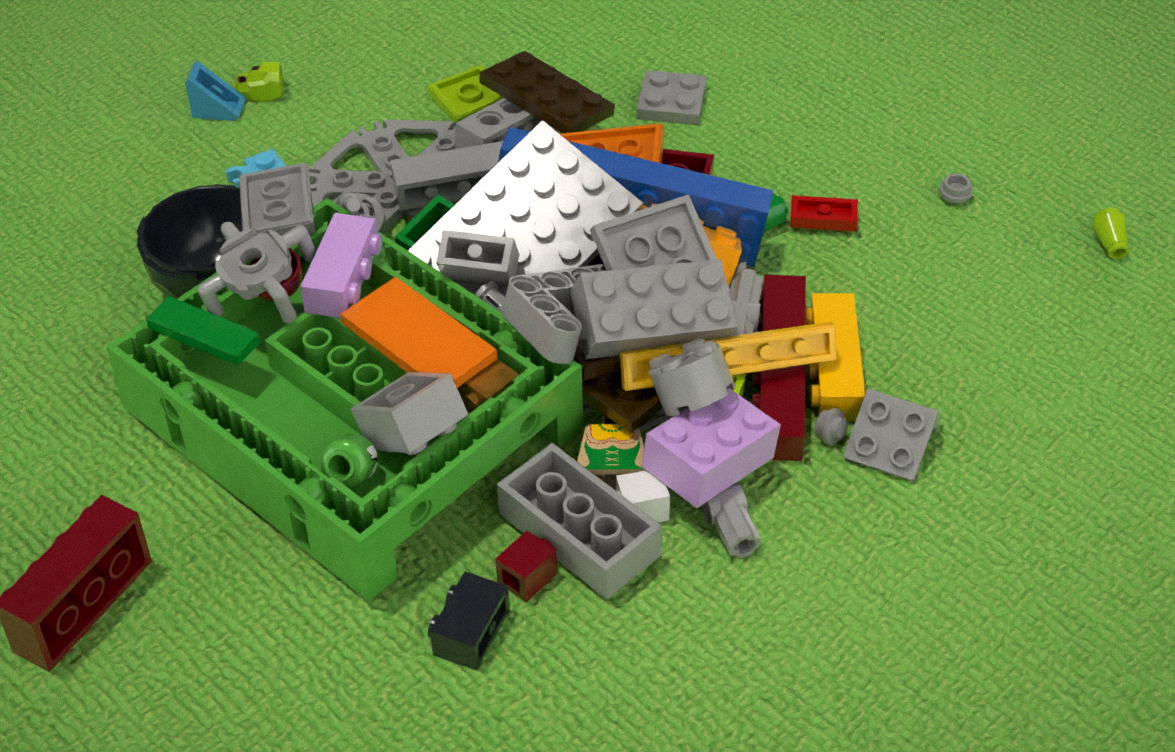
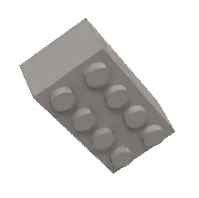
M721 259L580 273L570 290L575 316L582 324L580 339L585 359L620 355L619 352L686 343L699 338L706 340L731 336L737 328Z
M553 443L497 484L499 514L524 533L528 530L539 539L544 538L548 540L556 549L557 560L606 600L661 556L662 526Z

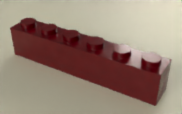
M764 274L761 299L759 300L762 314L759 316L757 332L806 325V276ZM805 365L753 372V388H759V394L753 393L752 405L781 424L774 458L771 460L802 461L805 440Z

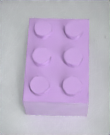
M727 388L729 394L717 402L691 412L688 407L680 412V415H675L646 433L642 467L696 508L774 458L781 424L730 388Z

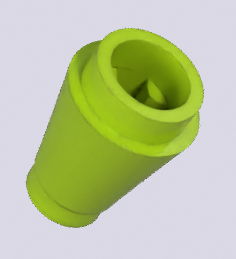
M1114 207L1098 211L1093 217L1092 228L1110 258L1120 259L1125 257L1129 253L1125 215Z

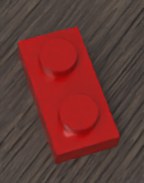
M792 195L790 227L857 232L858 199Z

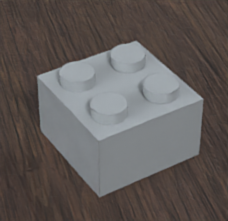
M408 372L351 408L362 435L372 442L376 450L386 451V453L402 452L407 455H414L428 447L427 442L435 436L452 432L457 428L456 423L469 415L451 374Z

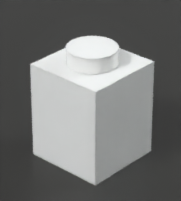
M647 470L616 476V491L656 522L669 521L670 495L667 486Z

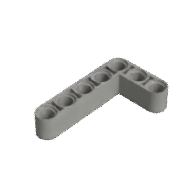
M604 264L513 276L509 279L502 315L544 358L559 364L570 363L574 359L582 329L581 322L575 316L570 290L580 273L607 271Z

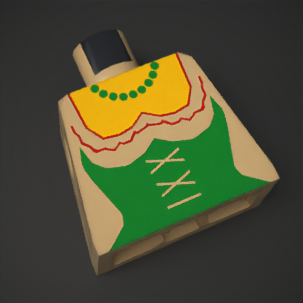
M604 415L601 424H589L585 427L577 462L616 491V476L646 470L642 467L644 445L640 429L637 428L634 432L630 433Z

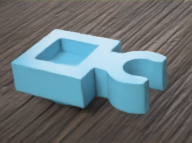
M270 149L244 159L245 166H233L225 172L227 181L233 182L235 187L240 188L239 175L284 167L286 165L274 149Z

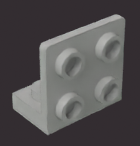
M867 388L845 449L844 457L849 461L914 481L931 433L937 434L941 423L939 411Z

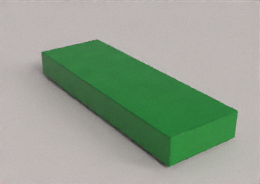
M168 296L146 318L148 328L237 366L260 343L258 332L171 296Z

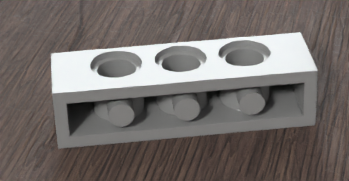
M503 98L456 123L455 149L504 141L509 127L531 132L541 120Z

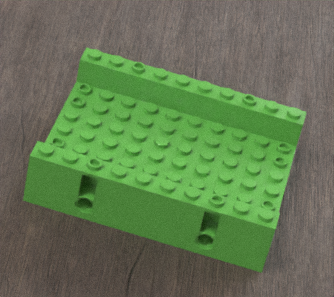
M329 198L313 207L316 232L309 235L316 251L334 213L353 215ZM379 231L377 233L382 235V248L379 255H374L369 279L364 280L361 285L360 300L394 277H397L497 349V359L517 372L519 376L513 379V384L496 398L490 397L473 412L458 421L455 430L445 435L435 436L427 442L428 447L414 455H407L402 452L386 453V451L376 450L378 456L376 471L369 479L353 488L346 487L333 476L329 478L323 474L320 463L322 452L329 443L346 434L363 436L351 408L402 377L407 372L342 324L341 318L305 313L300 286L312 261L304 260L298 244L290 247L299 255L302 269V281L297 291L289 297L297 314L295 321L285 323L274 301H267L258 296L246 300L226 287L215 293L224 309L221 318L259 333L260 343L239 366L148 328L146 320L106 346L121 402L125 409L368 601H371L398 578L394 549L535 434L540 433L559 446L583 427L582 365L574 360L567 364H559L547 360L504 318L500 311ZM255 258L250 259L245 265H249ZM216 272L215 274H213L212 276H210L209 278H207V279L204 280L203 282L207 281L208 279L212 278L213 276L217 275L218 273ZM200 284L177 298L180 301L207 311L198 293Z

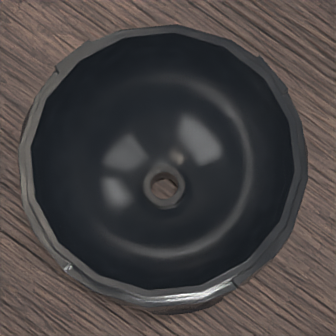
M220 184L193 187L172 194L155 205L147 216L142 218L136 230L138 235L137 248L144 267L151 278V282L165 295L177 299L217 272L215 263L216 260L217 262L219 261L221 256L220 249L226 242L221 232L222 224L231 222L239 232L243 231L240 188L234 185Z

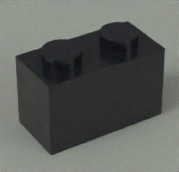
M464 572L458 584H453L449 588L445 599V606L440 615H434L429 624L428 637L431 638L433 656L477 670L510 610L508 586Z

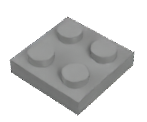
M646 70L637 106V119L699 125L707 86V76Z

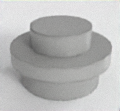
M950 174L940 184L939 193L942 198L951 203H963L972 197L973 187L969 178L965 175Z
M840 409L823 410L818 416L815 428L816 436L819 439H823L825 444L835 445L846 434L847 420Z

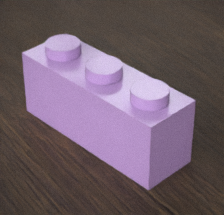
M334 213L300 286L305 313L341 318L340 313L360 300L361 285L364 280L369 279L374 255H379L382 248V235L377 233L375 218Z

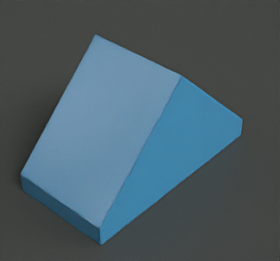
M195 61L185 82L192 118L237 120L246 97L200 62Z

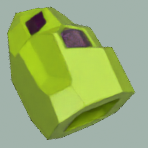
M262 62L260 66H253L247 72L238 74L233 82V88L246 97V100L254 102L272 101L283 96L284 83L281 62Z

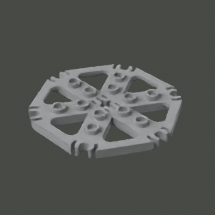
M383 120L382 128V124L375 121L374 131H366L363 126H359V136L353 129L309 168L313 207L326 198L333 201L343 192L362 193L375 198L383 208L385 221L380 233L384 234L404 215L410 222L424 207L406 210L399 209L393 187L390 160L408 156L395 136L401 132L426 135L430 133L437 134L438 138L419 155L455 149L456 122ZM357 148L365 153L376 171L335 170L332 168V165L350 149ZM364 202L370 211V215L375 216L374 208L369 203ZM360 208L358 210L359 213L364 214V210Z

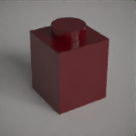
M528 530L495 558L497 582L507 585L511 593L526 603L557 575L556 549L548 540L544 538L539 539Z

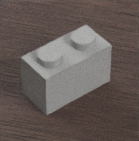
M443 230L436 264L440 272L451 280L481 284L494 281L498 286L508 287L509 279L516 276L520 254L514 238Z

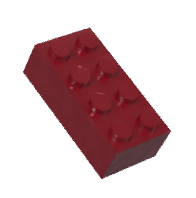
M101 494L91 506L82 511L80 517L64 533L55 539L53 545L38 560L31 563L18 581L0 596V621L13 653L50 672L147 568L152 559L138 512Z

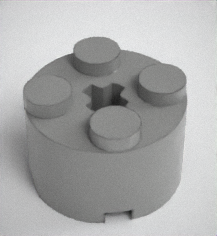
M703 338L695 339L682 346L684 352L681 354L670 356L669 353H666L649 361L651 367L649 375L667 416L680 415L677 408L682 406H688L690 412L708 406L729 394L727 388H736L718 343L714 341L704 343Z

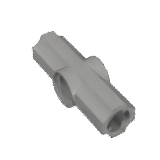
M742 269L740 272L733 274L729 295L737 328L731 336L757 332L761 308L759 300L761 299L763 278L758 276L755 270Z
M739 483L733 484L701 505L707 523L715 525L729 555L743 558L751 555L756 548L760 547L761 538L748 514L746 496Z

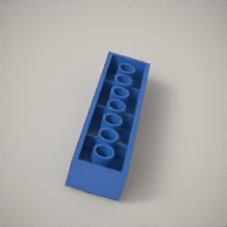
M509 127L500 148L498 163L530 132ZM570 142L642 201L644 206L651 207L652 203L660 204L689 194L699 219L704 221L703 226L716 230L717 226H721L737 233L736 238L741 239L742 247L738 262H746L747 266L755 267L774 190Z

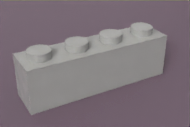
M503 141L390 160L393 187L399 209L406 210L424 207L437 194L450 202L461 200L498 164Z

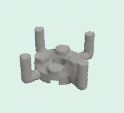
M223 223L221 232L226 242L220 249L221 256L219 261L217 262L216 260L215 263L218 274L198 287V293L207 311L219 317L223 315L224 309L215 293L224 287L231 292L239 294L241 298L246 300L256 298L260 293L267 291L273 298L282 320L285 323L295 321L297 314L280 282L287 279L292 273L290 247L298 244L304 260H313L316 249L307 228L299 225L281 236L277 232L268 229V233H257L256 229H247L239 232L233 223ZM252 258H260L256 264L245 265Z

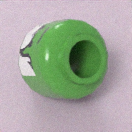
M346 434L329 443L324 449L320 460L321 470L327 477L333 476L346 487L353 488L369 479L376 471L378 463L377 451L372 442L366 437L358 434Z

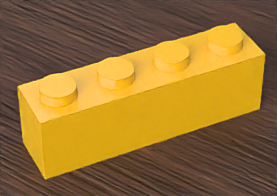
M812 293L811 307L806 308V325L824 322L835 324L837 360L808 364L809 380H815V385H811L810 389L811 407H817L818 416L823 410L840 409L847 421H856L865 397L854 293Z

